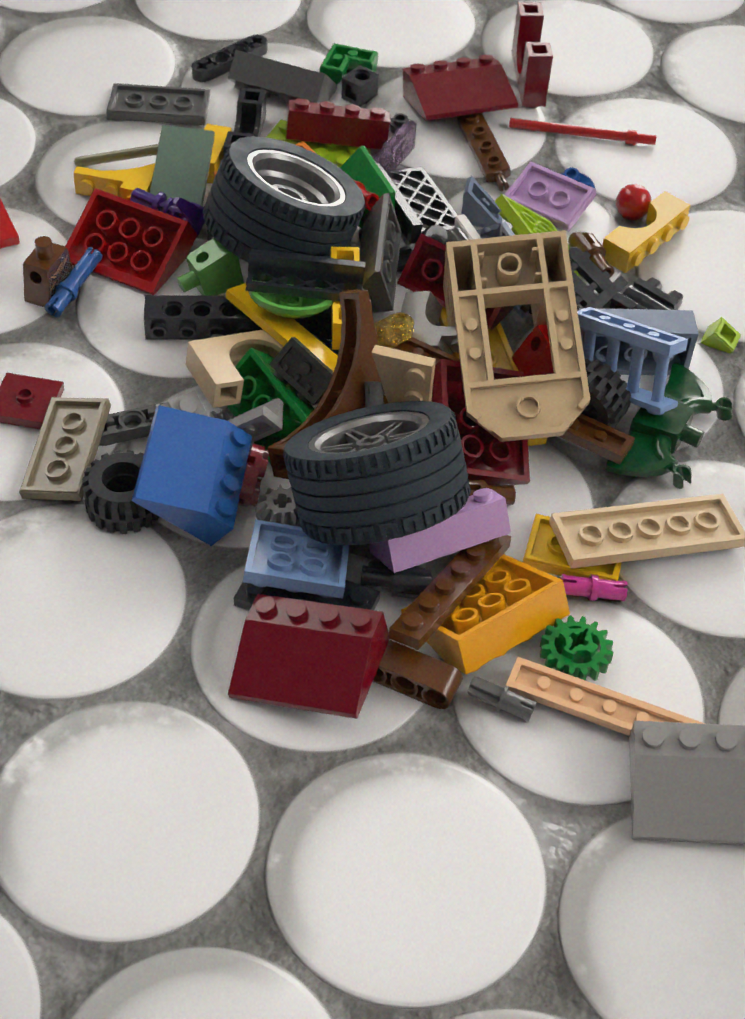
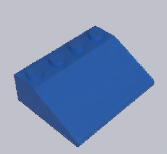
M159 405L155 410L132 501L206 544L214 545L234 528L252 436L227 420Z

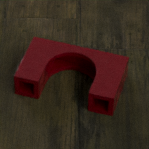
M518 2L511 53L521 105L530 108L546 107L553 53L550 42H541L544 20L542 3Z

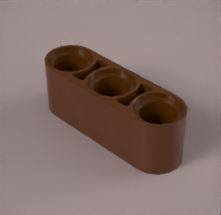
M389 640L373 682L434 708L446 709L449 707L463 681V675L456 667Z

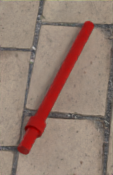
M510 118L509 128L624 141L628 145H635L636 143L655 145L657 135L637 133V130L627 129L626 132Z

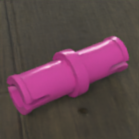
M562 574L560 577L563 580L566 595L587 597L589 601H596L597 598L624 602L627 597L628 588H624L627 587V581L599 579L598 575H590L587 578Z

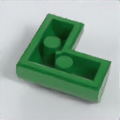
M334 43L319 67V72L326 74L338 85L347 70L352 71L359 65L375 72L378 63V52Z

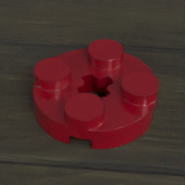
M252 443L238 505L245 507H256L262 481L258 477L264 478L268 465L269 453L268 450L264 449V446Z

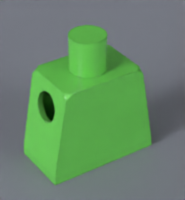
M215 238L187 255L186 260L189 272L177 277V282L184 293L196 287L201 295H220L226 293L229 288L244 284L239 258L222 246Z

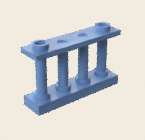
M592 307L578 311L579 325L585 332L583 342L584 359L593 361L596 333L606 335L608 347L605 364L611 366V370L616 372L620 341L629 343L633 349L627 383L628 387L626 389L631 393V398L629 399L631 403L647 409L648 413L654 415H662L666 411L677 407L678 401L664 397L669 359L675 354L686 351L688 339ZM645 349L655 352V356H657L652 392L639 387Z

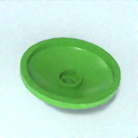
M248 291L253 301L264 310L277 316L291 319L320 314L334 302L332 300Z

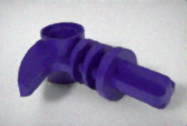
M135 188L131 193L130 201L188 221L198 237L205 223L204 207L180 197H174V199L170 197L167 200V196L163 192L154 195L140 188Z

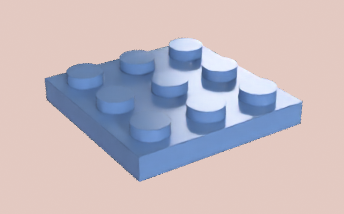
M255 519L243 582L258 587L269 586L286 589L294 593L305 592L317 594L324 598L336 597L343 599L349 545L321 543L311 539L301 527Z

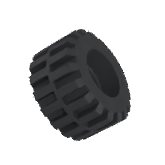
M585 359L590 402L581 414L615 429L631 405L629 400L631 393L626 389L628 385L626 381L620 379L621 375L617 371L611 370V366L607 364L602 365L598 360L591 362L589 359Z
M121 450L114 451V454L111 455L106 453L101 455L100 460L95 459L92 461L91 467L86 468L84 472L85 477L82 478L86 512L91 522H96L98 528L103 529L106 527L107 532L110 533L120 531V534H127V531H134L136 533L140 532L142 527L148 528L153 525L152 520L157 521L160 518L132 501L144 456L143 453L140 452L137 455L131 450H127L126 453H121Z

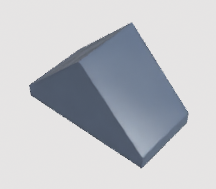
M472 176L467 178L461 215L465 214L470 223L478 227L486 228L502 223V217L499 214L501 210L493 198Z

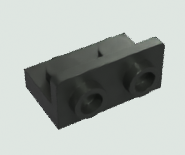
M291 337L269 364L275 370L274 375L285 384L290 383L297 390L296 395L307 404L312 403L314 405L320 402L333 375V371L296 337Z

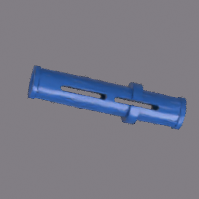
M93 247L87 248L67 278L56 286L55 294L45 305L47 313L53 316L54 312L57 311L54 316L56 318L60 317L67 305L77 298L78 290L103 258L100 251L95 249L91 254Z

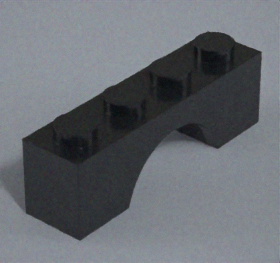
M241 87L237 100L234 132L228 131L223 146L224 154L227 147L240 138L260 137L266 118V90Z

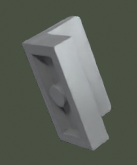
M276 398L228 421L252 436L251 443L282 430L283 401Z

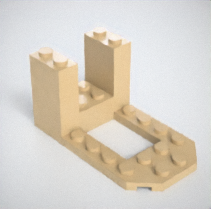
M566 230L446 242L443 289L448 326H456L467 417L501 442L563 436L590 402ZM531 304L534 327L539 324L547 325L554 374L494 380L485 308Z

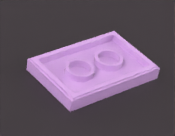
M530 161L506 192L505 196L550 220L554 226L569 232L596 196V189Z

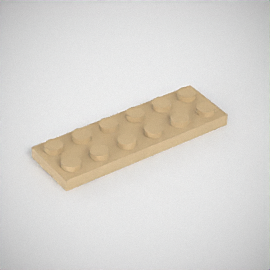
M724 494L552 513L549 521L571 569L745 547V531Z

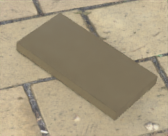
M51 397L19 491L22 499L82 501L84 494L82 478L85 477L84 472L86 468L91 467V462L95 459L111 408L109 398Z

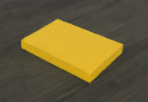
M540 514L535 515L523 563L546 573L559 576L565 574L567 576L589 578L590 575H598L599 579L618 581L622 562L571 569L549 523L550 517Z

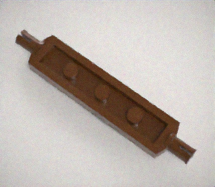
M483 113L457 116L458 125L486 182H496L500 191H504L503 187L507 190L509 183L506 178L511 176L510 166Z

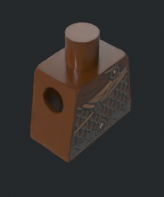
M40 236L34 241L35 249L23 263L25 302L45 307L46 303L55 294L56 286L67 278L73 267L68 249L65 246L52 243L51 238L47 236Z

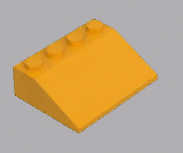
M503 554L426 642L446 663L456 667L460 672L466 675L475 672L494 658L503 656L511 648L530 640L535 634L546 629L547 625L554 626L557 618L563 619L570 614L563 580ZM408 605L407 607L401 609V614H402L410 605Z

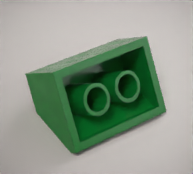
M359 147L340 169L353 180L364 184L366 191L377 194L379 199L384 193H389L394 207L395 190L366 147ZM366 208L358 224L360 229L363 228L364 216L369 212Z

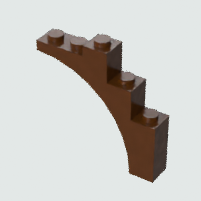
M346 290L339 293L342 326L336 367L329 386L318 406L305 422L286 438L267 447L274 477L289 479L283 451L287 442L294 435L330 417L365 408L364 382L381 381L371 353L374 346L378 345L368 290Z

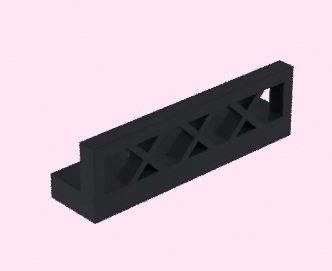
M250 249L245 291L340 301V292L363 290L365 262Z

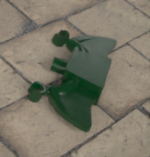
M674 363L670 371L669 381L665 386L664 397L678 401L677 407L666 411L662 415L650 414L646 411L647 409L641 407L632 419L628 435L635 438L633 447L620 465L608 460L605 466L607 471L637 477H653L672 472L673 486L682 489L683 480L691 484V468L687 465H677L678 461L672 454L675 453L681 442L696 448L699 446L704 431L691 426L693 416L696 414H710L711 411H716L717 418L727 421L732 418V402L729 398L722 397L716 402H712V395L703 381L679 363Z

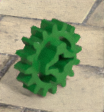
M568 615L566 623L557 618L554 627L551 625L546 626L545 634L542 635L539 646L541 647L540 658L546 659V667H554L557 671L585 681L587 676L596 681L598 680L599 672L605 674L609 664H611L614 653L611 651L613 640L606 639L607 630H597L598 622L595 621L590 625L586 624V617L584 616L580 618L579 622H576L572 615Z

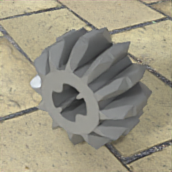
M279 485L277 490L267 488L265 494L259 495L257 508H255L257 520L301 527L291 487L283 489Z

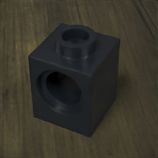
M359 65L342 77L341 98L362 107L378 95L379 74Z

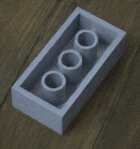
M598 309L688 339L686 351L675 354L669 359L667 375H670L674 363H679L689 369L699 334L693 310ZM580 327L583 345L585 332L582 330V327ZM596 333L593 360L600 361L602 365H605L608 347L606 335ZM620 341L616 371L620 375H629L633 348L630 347L629 343ZM645 349L641 375H655L657 363L655 352Z

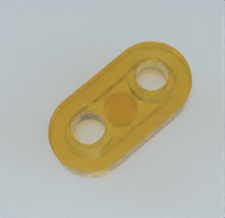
M402 312L391 314L374 323L379 346L393 348L411 338L414 333L413 318Z

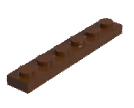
M504 535L461 550L389 627V639L419 651L508 550L511 536Z

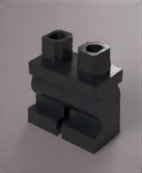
M653 277L647 281L638 278L634 281V285L629 286L623 294L618 292L611 298L610 309L678 310L682 304L683 294L676 290L670 291L668 294L663 292L661 282Z

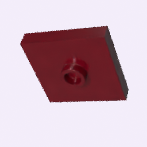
M7 372L0 385V423L41 429L51 397L62 396L64 382Z

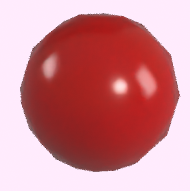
M629 184L619 191L616 197V208L625 219L638 220L647 215L652 198L644 186Z

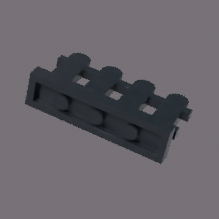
M571 247L569 249L577 311L580 308L578 304L583 308H604L611 302V298L615 294L620 293L628 282L622 276H619L612 282L609 279L610 274L607 271L603 273L589 259L591 255L587 251L583 253L579 248ZM575 270L590 284L589 286L575 274ZM531 304L522 305L520 309L524 313L528 311L532 315Z

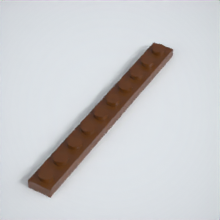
M378 321L374 323L379 346L435 358V365L440 359L460 362L459 358ZM583 414L578 416L563 436H559L619 465L633 447L635 440L634 437Z

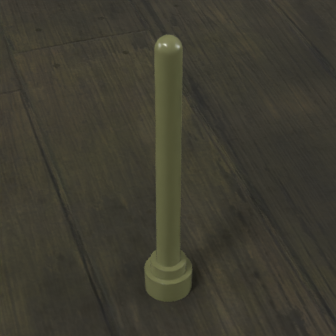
M159 144L79 156L75 158L74 164L78 167L153 156L157 155Z

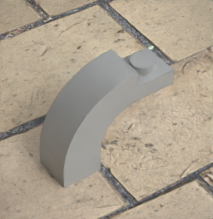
M406 292L401 309L402 325L406 333L448 354L459 353L456 326H437L442 306L432 292Z

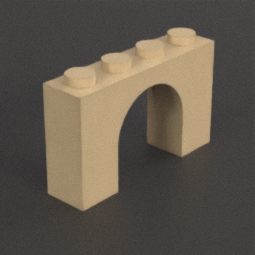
M264 330L188 341L185 365L212 408L233 405L241 402L244 382L235 365H237L250 347L275 358L283 346Z

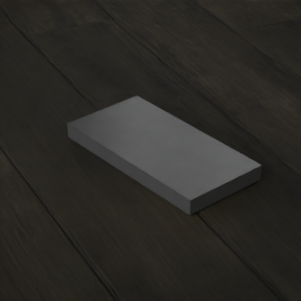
M114 83L106 115L107 119L205 125L211 92L210 89Z

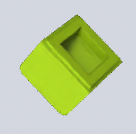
M721 317L708 326L701 339V343L731 354L741 334Z

